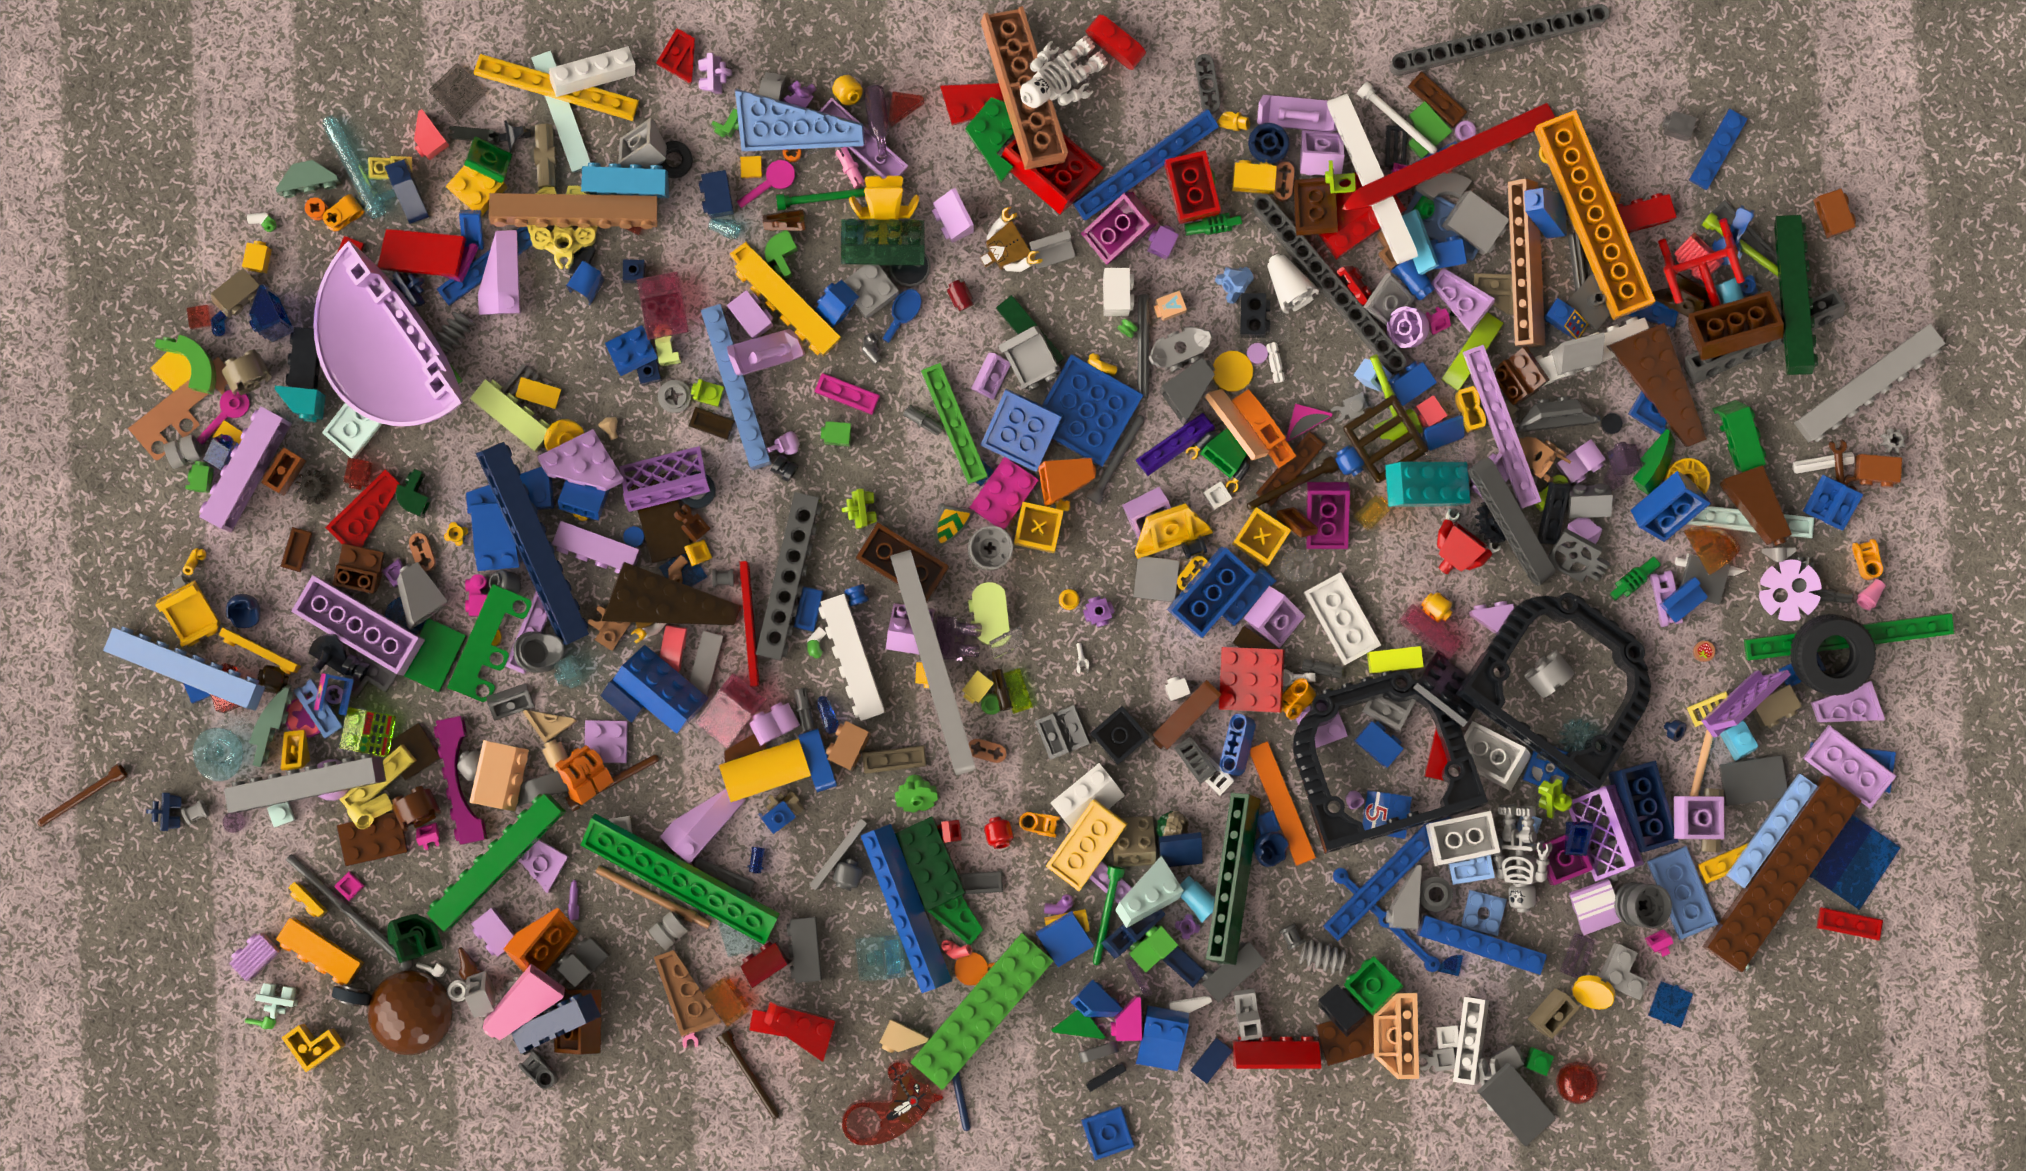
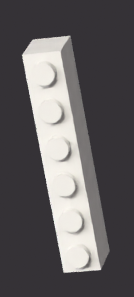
M1636 316L1627 320L1624 326L1619 327L1616 324L1607 328V332L1604 333L1605 341L1602 362L1616 357L1607 348V345L1649 328L1645 317L1638 320ZM1552 351L1549 352L1550 355L1543 358L1542 355L1535 357L1550 379L1543 386L1565 378L1564 374L1557 375Z
M842 594L821 601L822 607H819V612L822 619L826 618L828 627H825L828 638H833L835 646L832 647L835 658L840 659L842 666L839 667L842 679H847L849 686L845 688L848 697H853L855 706H852L855 717H860V720L863 721L886 713L846 595Z

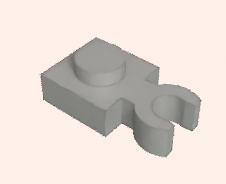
M1360 393L1343 400L1344 407L1335 406L1330 411L1331 413L1334 411L1341 413V416L1335 419V422L1338 423L1346 415L1349 416L1350 420L1359 417L1368 406L1363 394Z
M1454 1047L1432 1050L1433 1056L1425 1053L1419 1055V1059L1425 1058L1428 1061L1426 1066H1420V1070H1427L1434 1065L1435 1071L1455 1069L1456 1057Z

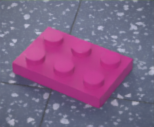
M1004 457L969 508L975 510V513L994 526L1005 530L1022 506V502L1026 500L1039 480Z

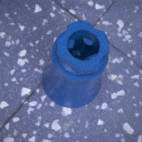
M1413 259L1398 264L1391 270L1419 301L1435 289L1426 274H1418Z

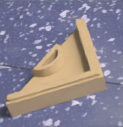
M529 710L523 711L544 743H547L577 722L575 718Z

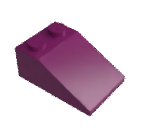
M1134 192L1123 193L1081 235L1103 262L1108 265L1143 238L1158 222Z
M1307 482L1306 518L1318 527V532L1316 535L1306 537V549H1348L1349 482Z

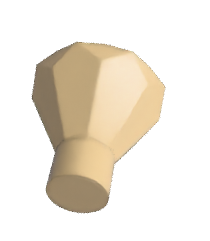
M607 417L598 424L609 435L610 440L618 438L616 433L617 417Z

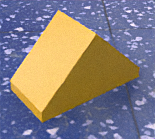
M305 730L284 732L281 770L302 769L310 761Z

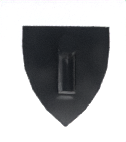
M326 634L314 640L309 649V654L318 659V662L312 667V670L315 673H319L325 665H328L344 675L341 673V668L347 656L337 635Z

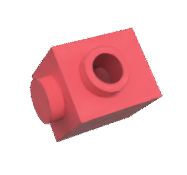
M1434 395L1414 408L1422 427L1426 426L1427 428L1438 424L1447 417V414Z

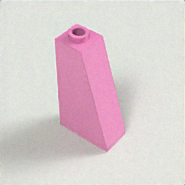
M530 964L495 1006L494 1011L484 1020L483 1029L485 1033L492 1038L503 1039L564 997L565 987Z

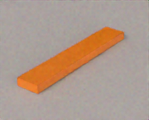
M1268 741L1250 748L1249 754L1271 807L1274 810L1281 831L1288 840V848L1295 865L1298 866L1315 859V854Z

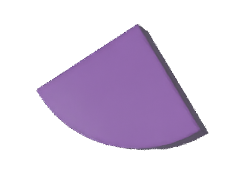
M397 559L382 570L394 588L398 586L397 578L400 575V569L403 568L400 559Z

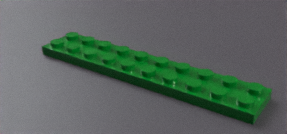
M596 813L592 816L580 844L582 847L765 945L780 913Z

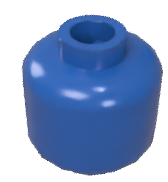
M1348 445L1336 453L1335 461L1344 475L1352 474L1354 477L1364 470L1362 468L1364 461L1354 447Z

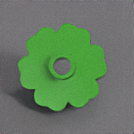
M920 775L907 777L905 784L899 786V791L895 793L897 807H903L905 812L926 811L932 808L934 802L938 800L936 786H930V782L924 781Z

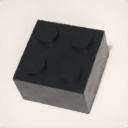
M1123 706L1118 708L1090 733L1116 765L1121 763L1149 738Z

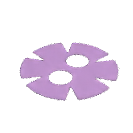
M1784 560L1779 562L1781 574L1773 566L1768 568L1763 574L1760 585L1771 589L1760 591L1759 599L1763 608L1770 615H1773L1781 607L1779 620L1796 621L1801 619L1798 607L1809 615L1818 605L1821 597L1809 593V591L1822 589L1821 582L1815 570L1809 565L1799 574L1801 561ZM1797 578H1802L1807 583L1805 591L1797 593L1792 589V582ZM1778 588H1783L1788 593L1787 600L1782 603L1776 602L1773 598V593Z

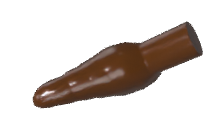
M459 947L460 977L466 980L469 976L483 972L477 969V965L462 947Z

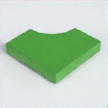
M1425 101L1409 115L1413 127L1434 146L1440 144L1452 133V130ZM1412 137L1408 146L1420 159L1424 158L1429 151Z

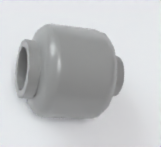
M467 750L458 757L460 761L457 764V769L467 781L475 780L480 758L478 751L469 752Z

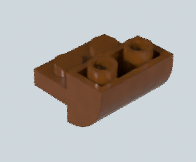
M1527 346L1522 347L1513 356L1504 360L1493 369L1498 385L1513 406L1539 391V388L1550 380Z
M345 543L342 544L339 563L336 565L332 585L371 594L376 593L383 573L381 570L385 552Z

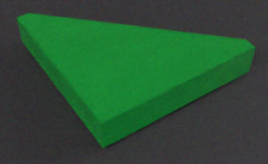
M1078 1009L1051 1029L1053 1033L1097 1039L1106 1038L1091 1017H1085Z

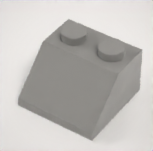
M649 118L620 138L618 164H621L622 168H629L630 164L642 165V169H650V165H660L665 161L667 145L652 118Z

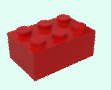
M1206 150L1166 159L1164 166L1178 223L1182 224L1219 215L1221 209Z

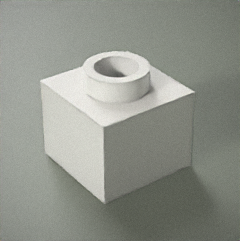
M1179 676L1167 680L1168 684L1164 686L1170 702L1191 694L1185 678L1180 679Z

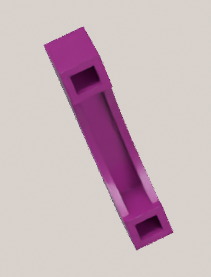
M464 716L437 720V726H434L435 737L439 738L438 754L440 759H443L445 766L442 767V774L444 780L447 779L448 782L446 795L448 800L452 802L453 808H450V815L452 821L455 820L457 829H454L455 839L459 841L460 845L488 840L484 819H479L470 809L459 781L457 769L459 751L463 738L468 737Z

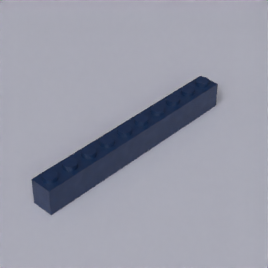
M501 442L477 452L476 456L556 636L563 641L564 645H567L589 635L587 630L588 624L579 612V603L576 599H573L570 592L572 590L571 585L562 574L563 567L554 556L555 550L552 543L547 540L545 526L542 522H539L537 508L528 497L529 490L520 479L521 473L518 466L513 463L511 449L508 445H505V442Z

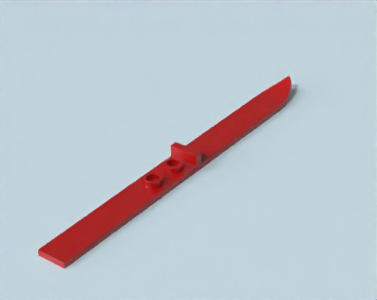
M1548 103L1538 106L1360 187L1345 202L1343 210L1349 211L1370 207L1444 172L1450 173L1455 167L1534 132L1537 125L1556 117Z

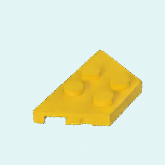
M1185 503L1146 517L1135 549V555L1139 559L1180 545L1182 542L1195 540L1200 535L1203 537L1213 532L1210 526Z

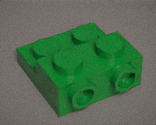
M1374 956L1371 959L1365 960L1356 973H1352L1347 977L1344 987L1373 1016L1404 987Z

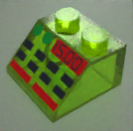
M348 707L339 749L366 754L373 753V755L388 757L396 716Z

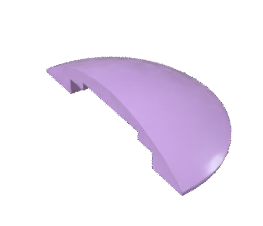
M348 241L336 254L324 274L314 310L313 326L316 351L327 380L338 396L349 407L362 416L381 424L415 426L429 423L445 416L461 405L463 400L458 382L443 350L425 322L400 290L351 241Z

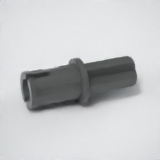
M909 405L903 414L904 417L918 424L919 428L922 426L937 436L943 430L942 424L930 418L928 413L924 414L912 405Z
M807 688L794 690L798 708L796 712H799L802 729L805 731L814 728Z

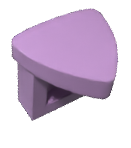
M1576 518L1568 524L1567 528L1594 544L1597 543L1602 532V528L1594 524L1589 518Z

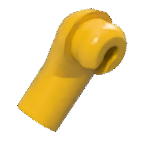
M199 548L192 550L183 567L184 574L191 575L199 560L206 559V551L204 549L199 550Z

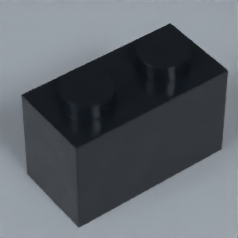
M1337 984L1318 1000V1007L1348 1037L1366 1021V1011L1360 1003H1354L1351 999V994L1346 988L1343 987L1341 989Z

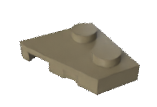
M1474 273L1473 286L1495 299V303L1492 306L1508 315H1514L1512 275Z

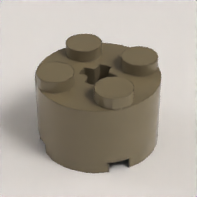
M255 349L249 350L238 359L232 357L226 360V366L222 370V374L233 395H236L237 392L240 395L250 393L261 387L260 382L263 380L268 382L272 378L261 355Z

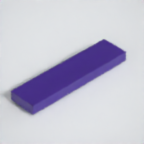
M1201 413L1137 458L1136 462L1144 473L1149 476L1195 444L1207 432L1215 430V427L1205 414Z

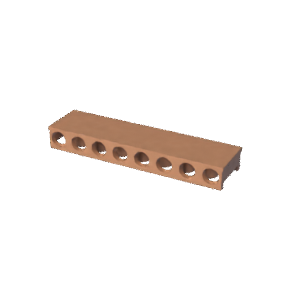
M1023 6L1012 11L995 14L984 13L980 23L1025 170L1065 162L1068 151L1052 100L1049 99L1037 108H1031L1024 104L1021 99L1020 89L1022 85L1031 80L1037 73L1030 69V64L1038 55Z

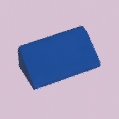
M1459 415L1425 428L1422 439L1427 445L1428 451L1464 438L1463 416Z

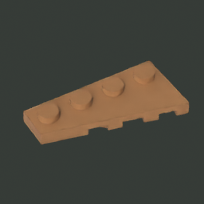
M674 950L654 957L681 1037L722 1023Z

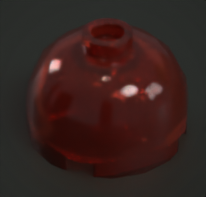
M1575 1061L1567 1063L1559 1070L1555 1084L1557 1092L1563 1099L1569 1103L1583 1104L1595 1097L1598 1092L1599 1080L1592 1067Z

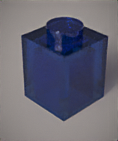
M220 434L212 439L203 460L222 470L226 464H229L232 458L230 457L231 452L239 444L232 437Z

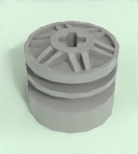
M992 525L982 527L969 539L967 546L968 557L979 569L987 571L996 570L1005 565L1011 558L1013 551L1012 539L1000 527ZM988 543H991V547H995L991 554L984 550Z

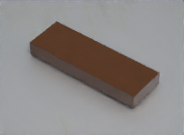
M1422 71L1407 87L1423 102L1425 101L1452 128L1467 113L1463 107Z

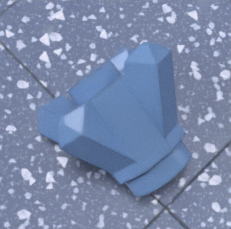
M1226 267L1224 274H1219L1215 278V282L1218 285H1222L1223 289L1228 293L1226 296L1228 303H1235L1241 293H1245L1247 287L1254 280L1251 270L1247 267H1240L1239 269Z

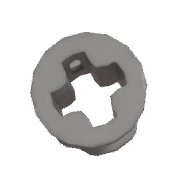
M202 800L197 801V804L189 808L184 807L181 809L182 816L188 825L193 824V821L202 817H209L208 809Z

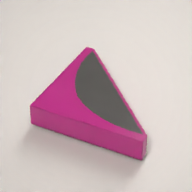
M1295 404L1286 441H1291L1331 418L1332 413Z

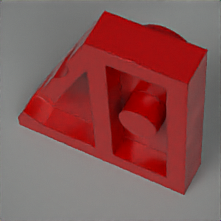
M1344 266L1337 270L1339 276H1345L1349 283L1347 284L1348 288L1355 295L1359 303L1364 306L1372 295V291L1368 285L1365 286L1361 278L1363 276L1357 267L1354 268V266Z

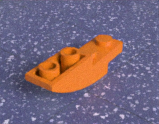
M1249 389L1231 400L1269 450L1268 454L1278 469L1296 457L1279 427Z

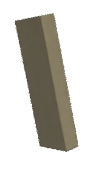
M924 745L862 753L864 774L927 766Z

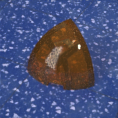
M1704 525L1695 526L1683 531L1709 575L1729 563L1741 549L1737 540L1722 529Z

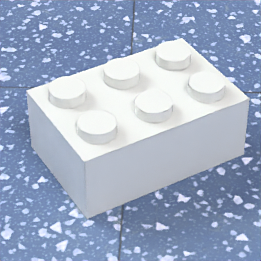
M1491 811L1426 825L1435 866L1500 853Z

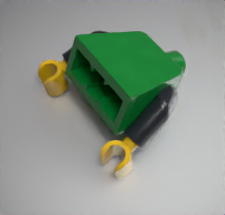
M1228 428L1224 431L1218 429L1207 432L1196 442L1195 447H1189L1186 450V454L1190 450L1196 451V455L1191 460L1197 459L1199 451L1202 450L1200 454L1229 478L1233 476V480L1227 481L1225 485L1227 489L1230 483H1235L1236 487L1232 493L1238 490L1237 483L1242 481L1250 468L1251 458Z

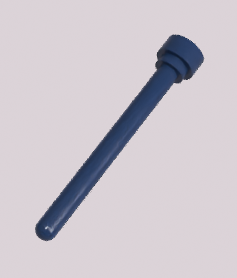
M958 1072L952 1081L962 1128L964 1131H969L971 1125L960 1073Z

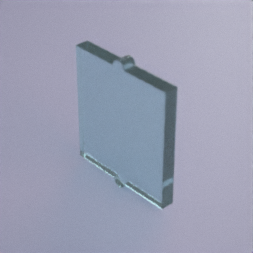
M721 921L718 922L728 957L741 953L745 955L748 951L761 947V944Z

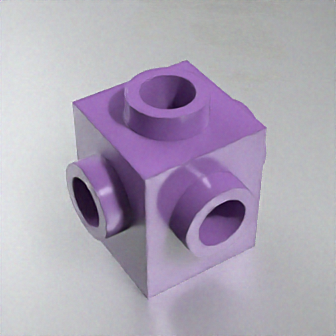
M1100 596L1089 599V603L1085 605L1086 609L1083 610L1086 622L1090 621L1091 625L1096 624L1097 628L1109 624L1108 620L1112 619L1111 614L1114 613L1111 601L1107 602L1106 598L1101 599ZM1097 607H1101L1103 609V613L1101 615H1097L1095 613V609Z

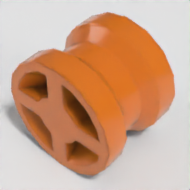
M310 198L305 204V212L314 220H323V214L328 210V206L319 198Z

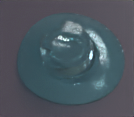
M210 728L203 731L197 737L193 747V758L197 769L204 777L213 781H225L238 772L243 760V748L240 740L233 732L224 728Z

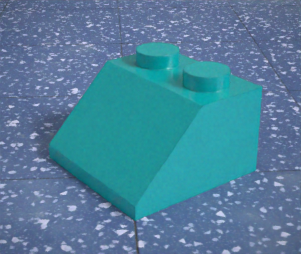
M275 385V391L291 411L299 416V419H304L305 422L316 423L317 419L323 420L326 395L315 389Z

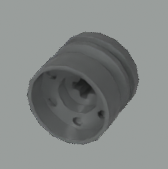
M1630 882L1624 884L1618 890L1615 896L1614 907L1616 915L1624 924L1656 929L1668 921L1671 915L1672 902L1667 890L1660 885Z

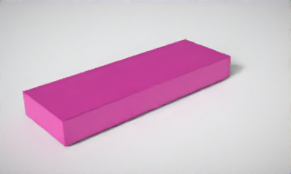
M824 373L821 374L814 391L819 395L873 415L880 398L878 394Z

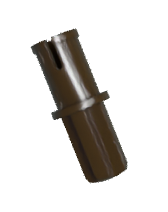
M993 670L992 677L996 689L993 692L996 694L999 710H1010L1013 708L1008 691L1010 687L1006 686L1003 670Z

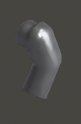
M869 333L864 337L862 351L875 365L882 358L875 351L878 340L877 335Z

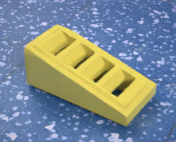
M1726 691L1687 707L1695 727L1703 724L1698 719L1695 709L1699 708L1704 719L1706 713L1702 706L1707 705L1709 712L1713 710L1711 703L1715 702L1717 707L1720 704L1719 699L1722 698L1724 700L1728 696Z

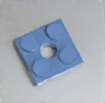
M1469 890L1461 927L1498 936L1507 899ZM1481 907H1486L1489 911V915L1485 919H1481L1478 916V910Z

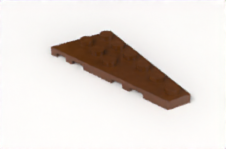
M1665 323L1658 324L1607 345V348L1618 358L1621 366H1624L1629 372L1632 380L1643 394L1655 405L1658 413L1666 419L1671 426L1670 428L1685 447L1707 439Z

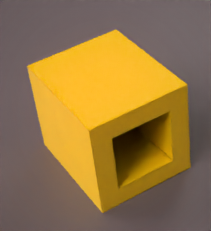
M254 241V243L246 244L242 263L244 269L267 274L272 251L266 246L267 243Z

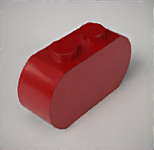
M1099 14L1085 30L1093 42L1127 69L1133 70L1146 55L1145 49L1139 42L1104 15Z

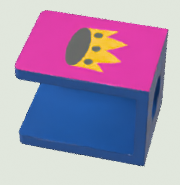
M321 673L314 710L322 711L328 679L332 678L345 681L338 714L346 716L354 679Z

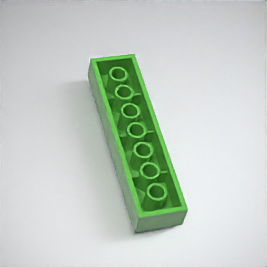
M1020 933L910 1062L943 1090L1051 965L1053 960L1024 934Z

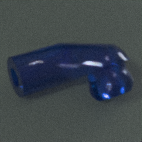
M221 310L211 319L212 333L218 337L224 335L225 320L228 318Z

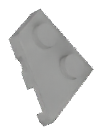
M1385 696L1368 701L1362 712L1399 732L1416 700L1411 699L1398 702Z

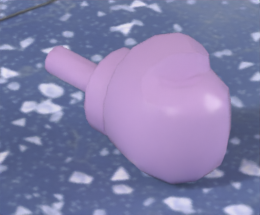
M793 431L783 434L775 439V445L768 447L767 452L770 453L777 450L779 453L783 452L788 455L797 453L800 445L797 435Z

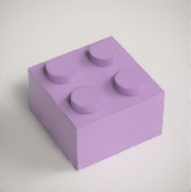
M1674 796V839H1724V797Z

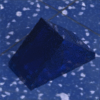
M1566 822L1565 855L1586 856L1593 823Z

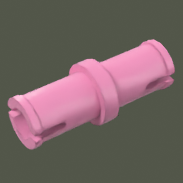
M841 148L842 152L837 150L835 154L844 167L842 170L844 174L848 175L854 189L860 188L859 184L864 186L866 183L858 169L859 165L857 162H854L848 148Z

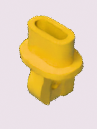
M1224 112L1217 120L1219 127L1233 129V131H1240V129L1249 130L1250 128L1249 118L1242 116L1240 112L1236 114Z

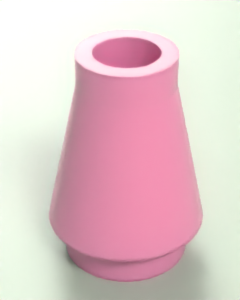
M1875 579L1872 584L1858 594V605L1865 610L1875 608L1886 585L1881 580Z

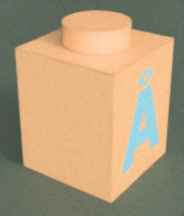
M1180 290L1156 299V305L1153 306L1157 318L1161 317L1162 321L1182 315L1187 311Z

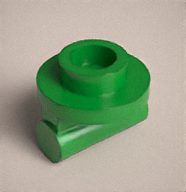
M1422 195L1412 211L1416 209L1419 211L1421 219H1428L1434 213V202Z

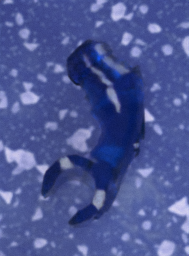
M821 696L817 700V708L820 711L826 732L832 734L837 731L839 722L831 702L827 697Z

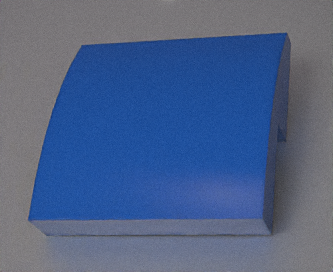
M1822 475L1803 512L1843 531L1864 494L1826 475Z

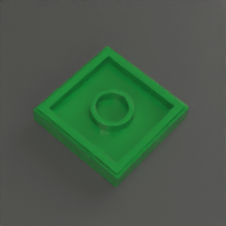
M475 136L464 165L502 183L513 154Z

